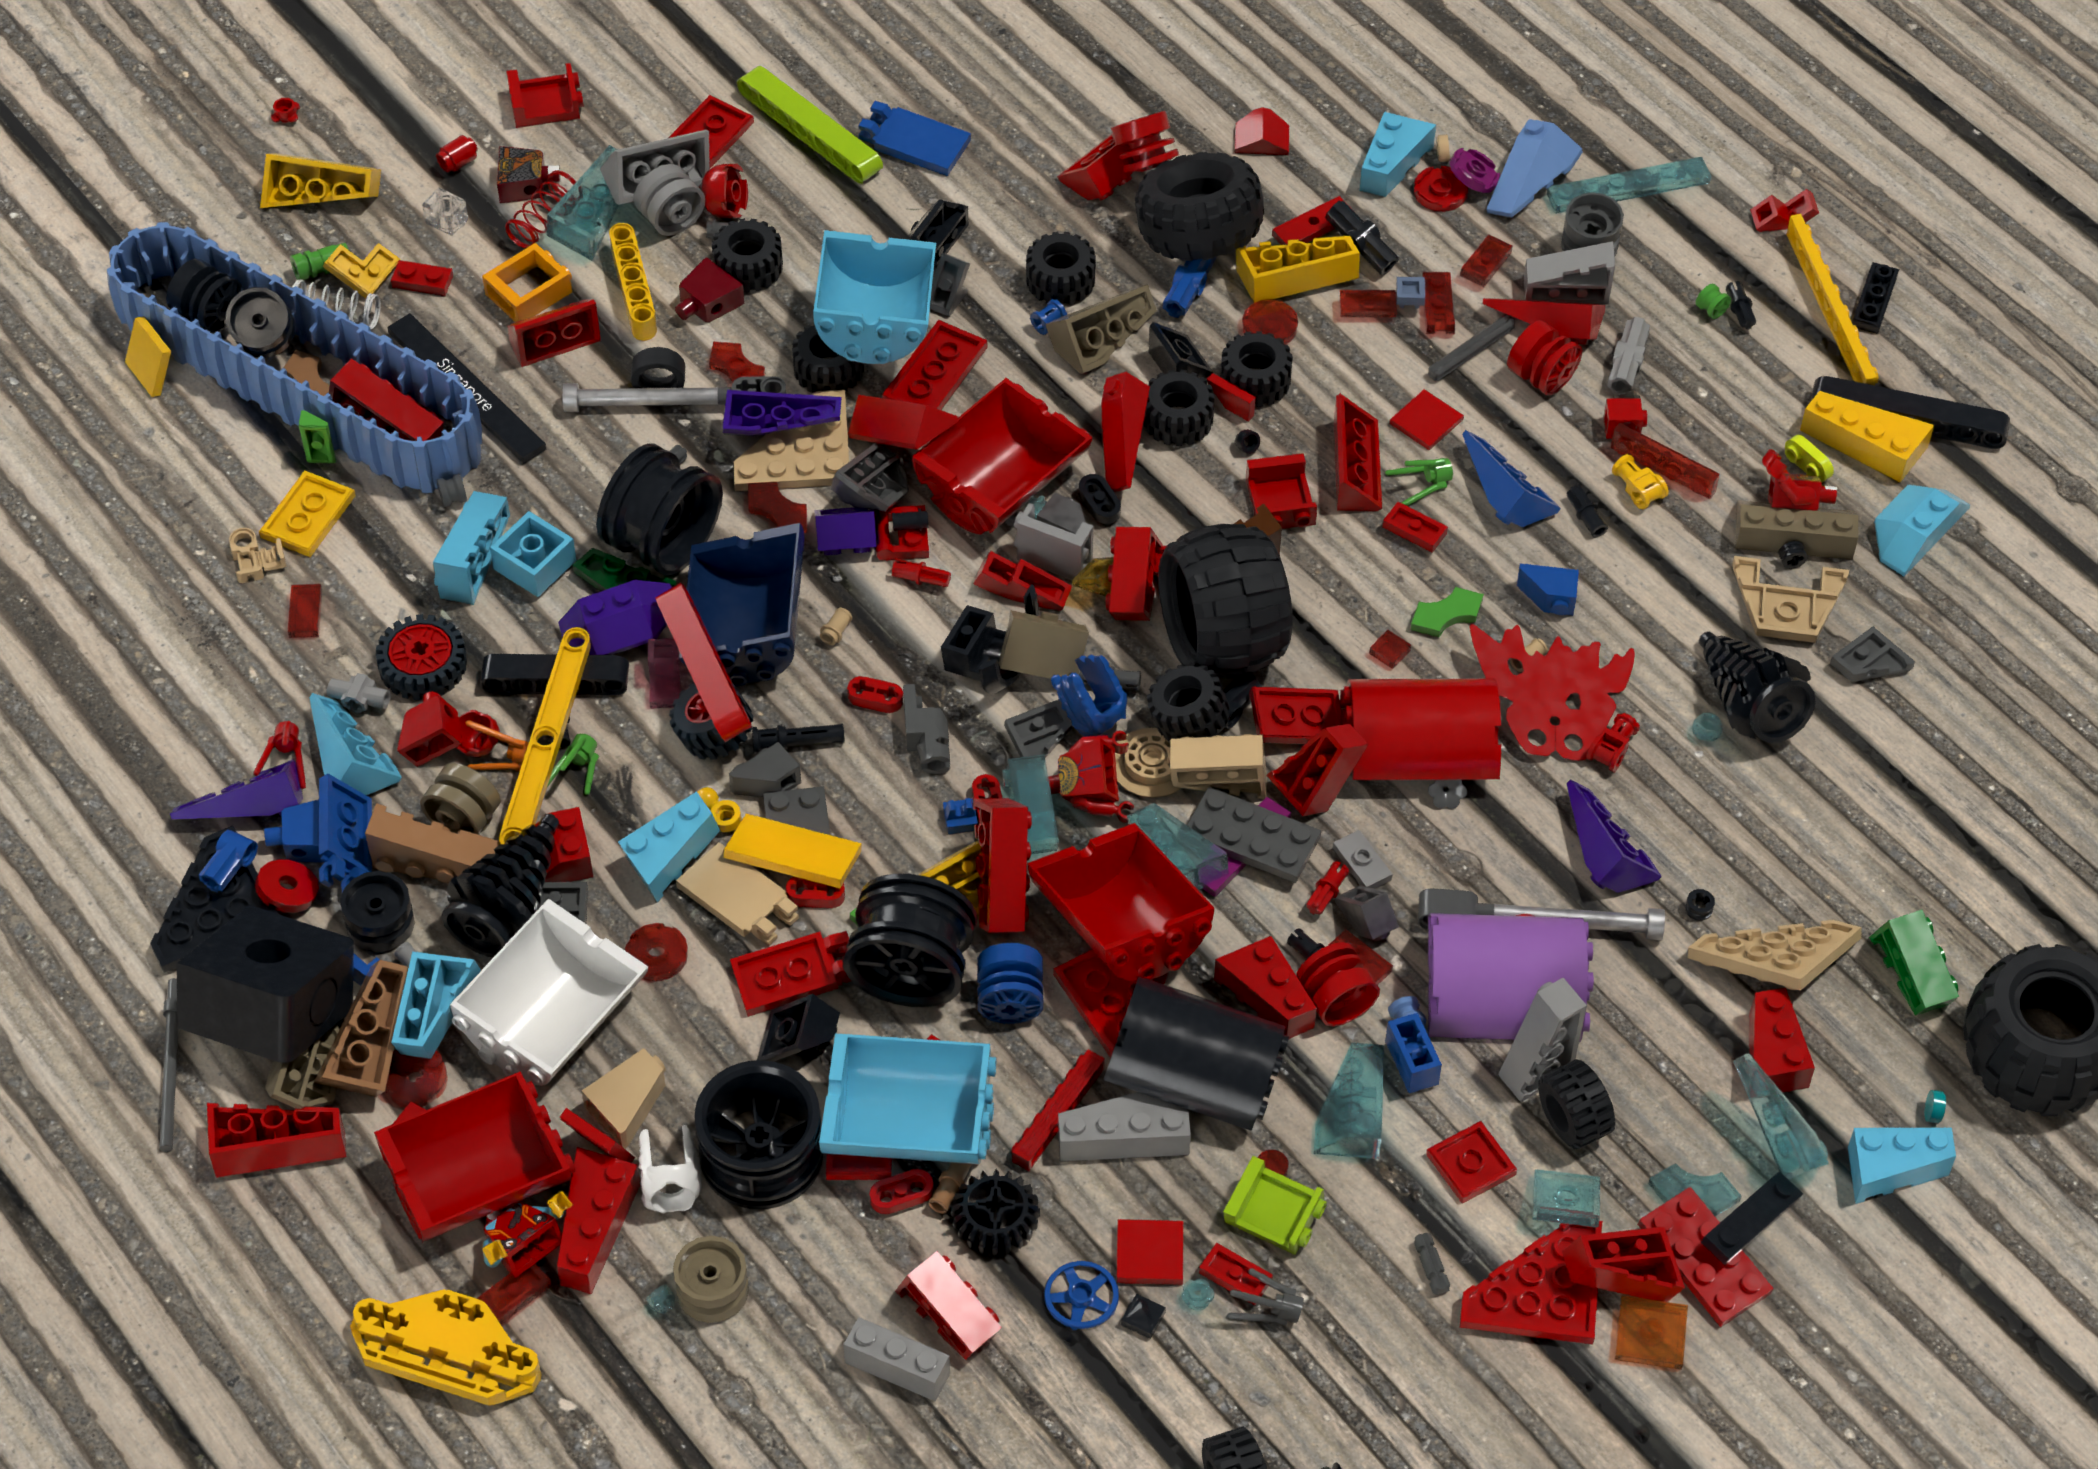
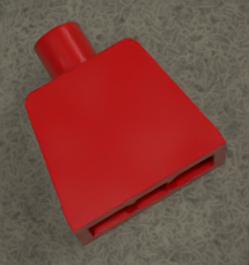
M437 692L425 693L423 695V703L411 708L404 715L397 752L416 767H419L461 745L462 736L457 710Z

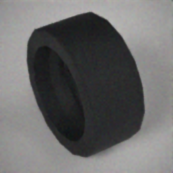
M663 347L646 348L638 352L634 356L631 365L633 388H683L686 368L684 359L677 352ZM660 368L666 369L673 374L667 377H652L645 374L644 371Z

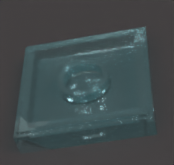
M1535 1169L1532 1220L1598 1227L1600 1220V1177Z

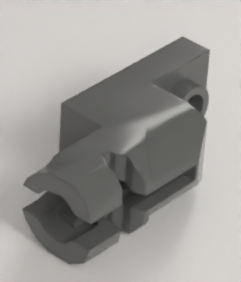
M915 684L903 685L907 751L918 752L921 768L924 772L929 774L948 772L950 769V751L946 716L940 708H923L922 696H916Z

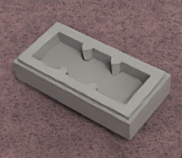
M1360 830L1333 842V850L1348 867L1359 885L1375 889L1392 880L1393 874Z

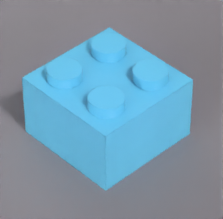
M530 511L490 547L493 569L536 597H539L577 561L574 539Z

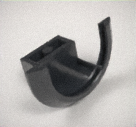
M1031 584L1023 596L1025 613L1039 616L1037 594L1034 585ZM967 605L941 646L944 670L981 681L983 689L990 694L999 693L1007 688L1021 674L1020 672L1000 668L998 662L1006 631L996 629L994 613Z

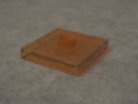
M1621 1295L1615 1360L1682 1370L1688 1305Z

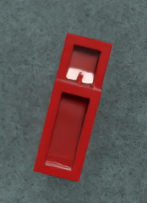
M990 551L983 560L973 582L974 585L991 593L1024 603L1023 596L1030 585L1033 584L1037 594L1038 607L1060 611L1064 608L1072 585L1023 559H1020L1015 564L993 551Z

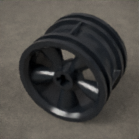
M746 1061L732 1065L719 1072L703 1088L698 1097L694 1115L696 1135L699 1143L700 1165L706 1182L718 1196L731 1204L743 1208L771 1209L794 1201L811 1187L820 1172L823 1162V1153H821L819 1145L821 1119L817 1095L812 1085L803 1075L789 1066L773 1061ZM753 1110L755 1123L746 1129H743L732 1120V1118L741 1113ZM778 1111L798 1121V1123L782 1132L772 1126ZM714 1141L736 1144L738 1154L734 1156L727 1154ZM784 1148L790 1149L789 1151L783 1154Z

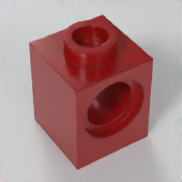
M1641 398L1606 399L1603 416L1606 439H1640L1642 427H1647V410H1642Z

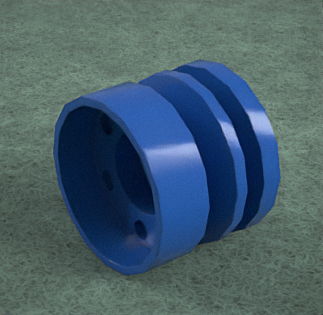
M1001 943L992 945L979 954L977 957V982L979 983L977 986L978 1011L983 1017L993 1022L1018 1024L1039 1016L1043 1011V957L1039 951L1029 945L1020 943Z

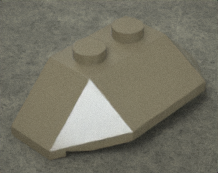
M337 1024L295 1060L287 1063L272 1062L265 1086L271 1098L296 1109L319 1107L333 1103L337 1088L316 1084L314 1081L340 1030Z

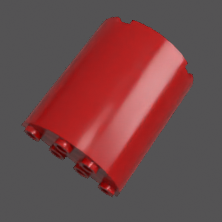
M1005 378L958 417V423L932 439L912 456V462L919 482L928 485L934 494L930 499L939 510L961 528L981 535L985 531H989V533L995 531L1083 455L1091 446L1092 436L1085 429L1071 423L1063 414H1058L1056 411L1050 414L1048 406L1043 400L1035 398L1025 391L1021 385Z
M1348 679L1347 685L1344 686L1343 690H1340V707L1345 708L1342 709V725L1351 724L1368 743V746L1352 770L1353 780L1500 779L1501 744L1498 743V729L1501 726L1498 686L1495 679Z
M1136 823L1090 839L1088 845L1082 850L1078 851L1074 846L1027 863L1029 876L1036 887L1110 970L1122 979L1137 981L1138 977L1152 980L1170 971L1178 970L1184 961L1198 948L1212 928L1215 908Z
M521 1071L374 1132L384 1163L392 1174V1183L416 1235L422 1240V1243L571 1180V1173L576 1172L569 1153L564 1155L561 1149L563 1143L556 1129L551 1130L549 1126L551 1120L545 1106H538L536 1102L538 1094L533 1082H526Z

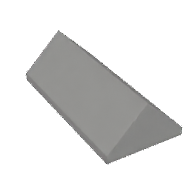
M697 131L615 150L600 168L615 203L620 205L634 201L636 187L643 177L661 165L674 164L680 166L691 181L699 186L705 173L710 169L709 131Z

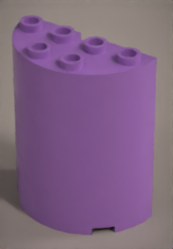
M1429 913L1428 1036L1515 1040L1538 989L1547 982L1554 983L1561 978L1568 982L1587 1005L1594 984L1593 972H1588L1589 961L1593 959V942H1587L1589 936L1588 922H1584L1583 918ZM1585 1012L1579 1042L1582 1040L1583 1032H1589L1590 1013Z

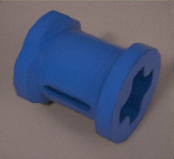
M1051 299L1044 309L1039 312H1033L1030 315V320L1037 332L1046 335L1048 331L1045 324L1067 315V312L1058 300Z

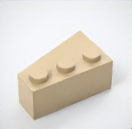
M1216 735L1201 738L1182 737L1171 739L1170 771L1173 787L1206 791L1208 787L1228 789L1229 795L1239 796L1240 791L1256 793L1257 799L1264 800L1267 797L1266 762L1262 735Z

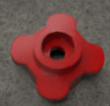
M280 98L274 102V114L271 115L272 121L292 123L298 120L296 113L300 109L299 103L294 102L290 98Z

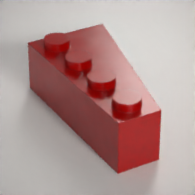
M351 358L330 380L329 394H331L333 402L339 403L345 409L348 406H352L354 413L362 416L367 421L374 418L377 426L385 429L388 433L392 434L394 431H397L399 438L410 441H417V437H422V441L442 436L441 431L443 430L444 422L437 414L427 411L418 405L414 398L408 395L405 396L395 389L388 380H382L372 373L366 365L359 364Z
M1009 798L973 799V810H979L980 814L979 825H974L975 838H978L981 846V853L976 857V869L979 877L983 878V884L977 886L979 927L989 933L1024 932L1025 923L1029 920L1026 892L1030 888V877L1026 871L1027 861L1031 857V847L1029 842H1027L1028 830L1032 825L1031 813L1028 811L1027 806Z

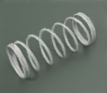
M296 280L292 288L295 286L298 287L301 283V289L304 290L305 295H307V297H310V291L313 285L311 299L314 300L316 291L315 283L312 282L309 285L307 292V287L304 280ZM328 285L324 287L321 300L324 301V295L327 289V297L325 301L326 305L328 303L330 295V288ZM343 288L338 290L336 296V312L342 307L344 299ZM357 290L353 292L350 301L349 320L353 322V315L358 304ZM341 292V301L338 307L339 295ZM370 293L366 297L362 323L369 326L372 330L379 319L381 302L377 294ZM355 294H356L355 304H354V308H353V311H352L353 300H354V296H355ZM375 298V313L369 326V314L373 299Z

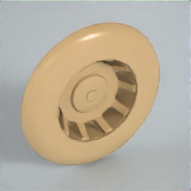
M1143 728L1127 734L1126 740L1117 742L1119 744H1129V749L1126 753H1115L1117 782L1124 789L1135 795L1148 798L1168 796L1181 789L1180 787H1173L1169 767L1170 742L1165 740L1164 735L1161 736L1157 728Z

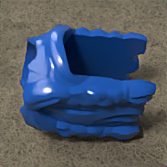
M1080 656L1075 659V662L1095 695L1094 700H1092L1084 686L1083 680L1076 672H1072L1069 676L1066 674L1061 677L1058 674L1051 677V684L1057 691L1062 709L1066 711L1067 717L1071 720L1074 728L1083 736H1099L1111 729L1118 720L1126 719L1127 694L1122 690L1119 679L1104 656Z

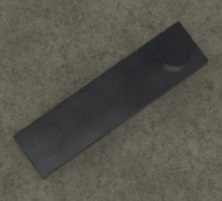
M1779 1171L1705 1235L1701 1243L1726 1265L1794 1205L1803 1193Z

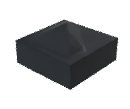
M1136 1293L1121 1319V1326L1151 1339L1166 1313V1307Z

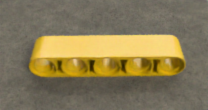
M617 223L609 230L611 252L631 332L637 340L647 341L655 337L657 333L655 309L634 229L627 223Z

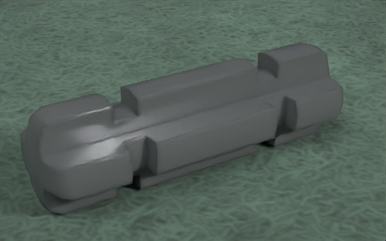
M1430 1233L1418 1234L1415 1237L1414 1245L1417 1252L1421 1255L1419 1258L1426 1277L1431 1281L1429 1283L1431 1290L1435 1295L1447 1293L1450 1289V1282L1447 1275L1443 1273L1445 1269L1437 1248L1433 1246L1435 1243Z

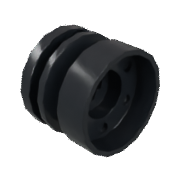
M192 259L184 263L172 277L167 289L166 301L170 310L173 307L177 308L178 314L181 317L191 321L197 319L204 330L207 329L210 333H215L227 327L225 322L226 310L231 300L243 291L242 284L235 278L229 277L224 272H219L215 267L201 259Z

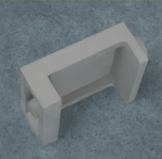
M1028 503L1024 512L1020 511L1017 514L1014 522V528L1017 529L1014 546L1017 547V560L1023 559L1036 567L1081 583L1093 563L1094 526L1082 522L1076 534L1036 520L1035 505Z

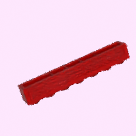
M1089 1049L1084 1055L1081 1054L1074 1069H1070L1067 1072L1063 1084L1060 1083L1055 1089L1054 1096L1048 1098L1045 1102L1043 1111L1036 1114L1031 1127H1027L1024 1130L1020 1142H1016L1011 1149L1013 1163L1027 1171L1031 1170L1058 1133V1113L1073 1110L1078 1106L1105 1069L1104 1057Z

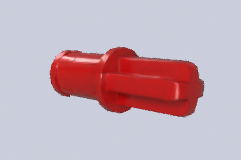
M896 558L892 566L891 573L893 577L915 581L917 585H921L924 582L948 587L951 580L950 572L927 567L925 562L919 564Z
M1333 862L1325 876L1316 882V889L1306 903V907L1310 910L1309 913L1313 915L1322 914L1331 899L1338 896V888L1349 874V869L1345 864L1337 873L1341 862Z

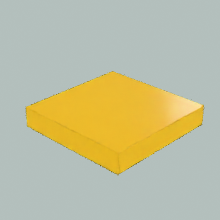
M144 316L137 317L134 320L125 363L151 397L161 396L171 350Z

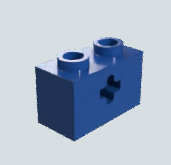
M1414 1013L1388 1021L1385 1043L1408 1093L1439 1085L1442 1064L1419 1014Z

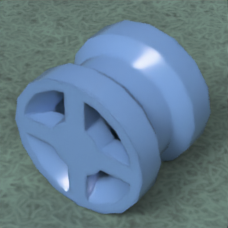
M1414 996L1399 998L1388 1007V1012L1392 1019L1418 1013L1424 1026L1427 1021L1425 1015L1419 1012L1420 1004Z

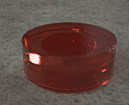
M1266 1150L1257 1157L1265 1161L1266 1168L1285 1177L1287 1176L1289 1163L1287 1157L1282 1152Z

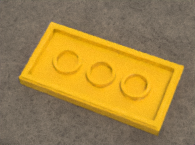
M746 813L724 848V858L841 888L861 853L862 843Z

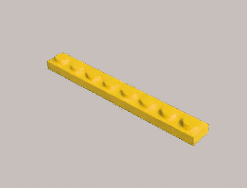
M1801 214L1791 215L1786 235L1850 374L1855 382L1875 386L1879 379L1876 367H1872L1869 361L1868 350L1866 346H1862L1858 328L1852 324L1849 318L1848 307L1843 305L1839 288L1830 277L1829 266L1824 264L1821 258L1820 247L1812 239L1811 228L1809 224H1805Z

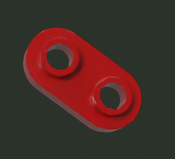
M913 1169L879 1180L870 1189V1204L880 1214H892L925 1203L933 1194V1179L928 1172L921 1169ZM919 1187L922 1191L913 1192L912 1189ZM886 1197L892 1199L890 1202L881 1201V1199Z

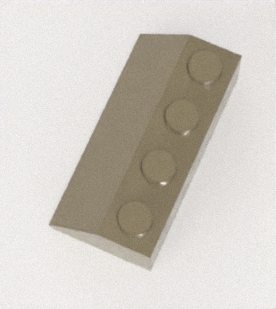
M1737 500L1735 549L1778 553L1784 544L1800 541L1808 556L1853 560L1858 541V514L1850 510L1818 508L1817 511L1771 507L1770 503Z

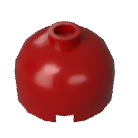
M721 164L712 167L705 173L699 185L700 190L705 195V208L718 218H740L742 216L738 214L740 208L746 210L748 183L747 179H741L739 172L744 171L738 164Z

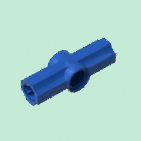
M1216 257L1208 260L1195 259L1193 261H1186L1184 265L1180 264L1177 267L1172 287L1163 301V309L1170 316L1175 318L1185 316L1195 296L1202 294L1206 285L1207 274Z

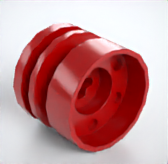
M1165 110L1111 127L1115 144H1129L1130 150L1119 155L1120 160L1133 157L1134 162L1123 166L1124 173L1156 168L1158 164L1164 161H1170L1174 157L1179 156L1178 149L1166 152L1164 146L1174 143L1175 139H1161L1160 133L1171 128Z
M1538 320L1529 325L1514 343L1508 356L1507 367L1524 380L1530 379L1531 385L1539 388L1543 394L1551 396L1561 390L1572 378L1581 361L1583 350L1579 344L1571 342L1567 336H1560L1557 329L1545 321Z
M1339 942L1321 948L1305 960L1296 973L1299 981L1315 1004L1317 1014L1327 1026L1344 1025L1355 1020L1375 1004L1380 994L1379 986L1369 971L1363 968L1364 963L1350 943Z

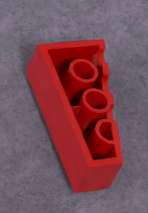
M207 1103L209 1156L216 1178L347 1157L345 1130L339 1108L304 1107L302 1109L295 1108V1110H282L279 1105H267L266 1109L248 1108L247 1104H234L233 1108L219 1107L218 1103Z
M577 1147L574 1160L576 1172L572 1173L568 1196L573 1205L566 1209L557 1270L561 1286L592 1294L639 1190L640 1175L637 1164Z

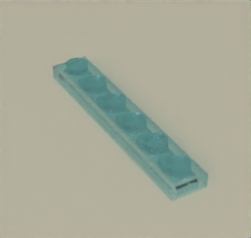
M1697 157L1550 186L1547 189V196L1555 214L1566 212L1567 206L1572 199L1581 194L1601 193L1618 202L1709 184L1711 174L1703 158Z

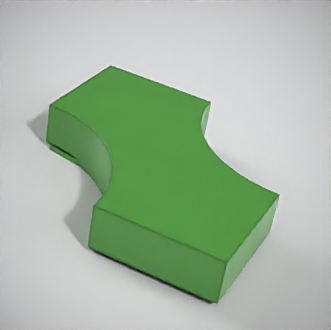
M1455 587L1453 592L1441 601L1432 603L1419 602L1411 623V630L1440 637L1443 631L1451 625L1463 622L1475 623L1484 594Z

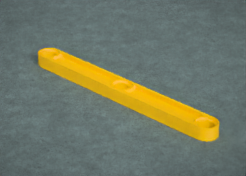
M571 628L562 637L500 831V845L505 844L508 838L521 834V831L532 824L535 826L591 649L589 634L583 628ZM574 638H581L585 641L579 647L569 645V642ZM545 735L554 738L553 742L549 745H541L537 741Z

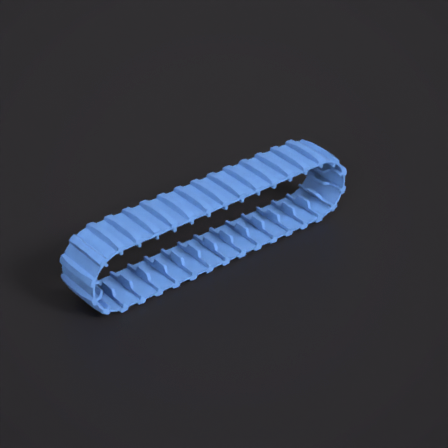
M158 222L153 227L141 230L135 228L128 232V237L119 245L111 248L109 252L111 267L107 269L108 287L115 311L121 323L127 324L132 333L135 318L144 316L171 350L175 361L182 365L185 363L192 365L198 374L204 377L209 375L215 378L218 385L225 389L231 387L238 392L239 397L246 401L254 400L259 403L262 410L267 413H277L282 417L283 422L290 426L294 424L299 426L301 410H305L328 422L334 451L340 449L346 452L350 460L356 463L362 461L369 465L373 473L379 476L385 474L392 478L393 484L400 488L407 486L420 489L422 493H433L435 489H438L437 479L443 478L448 480L452 479L453 475L460 474L463 481V477L472 468L478 467L481 461L480 444H482L480 413L472 390L465 389L460 381V377L455 373L441 371L435 362L429 359L423 361L416 357L413 350L407 347L402 349L394 345L392 339L386 335L378 336L374 334L366 324L362 322L359 324L349 320L346 313L340 310L334 312L327 308L326 302L318 298L313 300L307 297L304 290L297 286L291 288L285 285L282 278L275 274L271 276L265 274L257 264L253 262L250 264L240 260L237 253L231 250L225 252L219 248L217 242L198 237L196 231L189 227L182 229L169 226L168 222ZM201 259L215 267L219 272H224L229 277L238 280L242 284L243 290L261 287L276 292L293 314L296 323L295 334L299 336L300 343L304 344L306 341L312 343V345L321 349L322 355L326 356L330 353L334 357L341 359L343 366L351 358L359 364L366 365L372 373L382 380H388L395 389L404 395L411 396L416 402L429 408L431 412L451 420L453 428L449 433L446 430L441 431V437L422 441V437H417V441L401 439L397 431L390 434L385 429L379 428L374 418L370 421L363 419L362 416L354 413L352 406H348L345 409L339 403L333 402L331 394L320 395L319 392L310 389L308 381L305 380L302 384L297 382L296 379L288 377L286 369L276 370L273 366L265 363L263 356H260L258 359L254 358L253 355L244 352L243 346L240 343L237 346L231 345L230 342L222 340L220 332L217 331L212 334L207 329L204 330L200 327L199 320L195 319L190 322L187 318H183L178 314L177 308L173 307L169 310L166 306L158 304L154 295L147 298L136 290L145 283L149 286L152 285L153 279L170 275L172 278L177 270L187 261Z

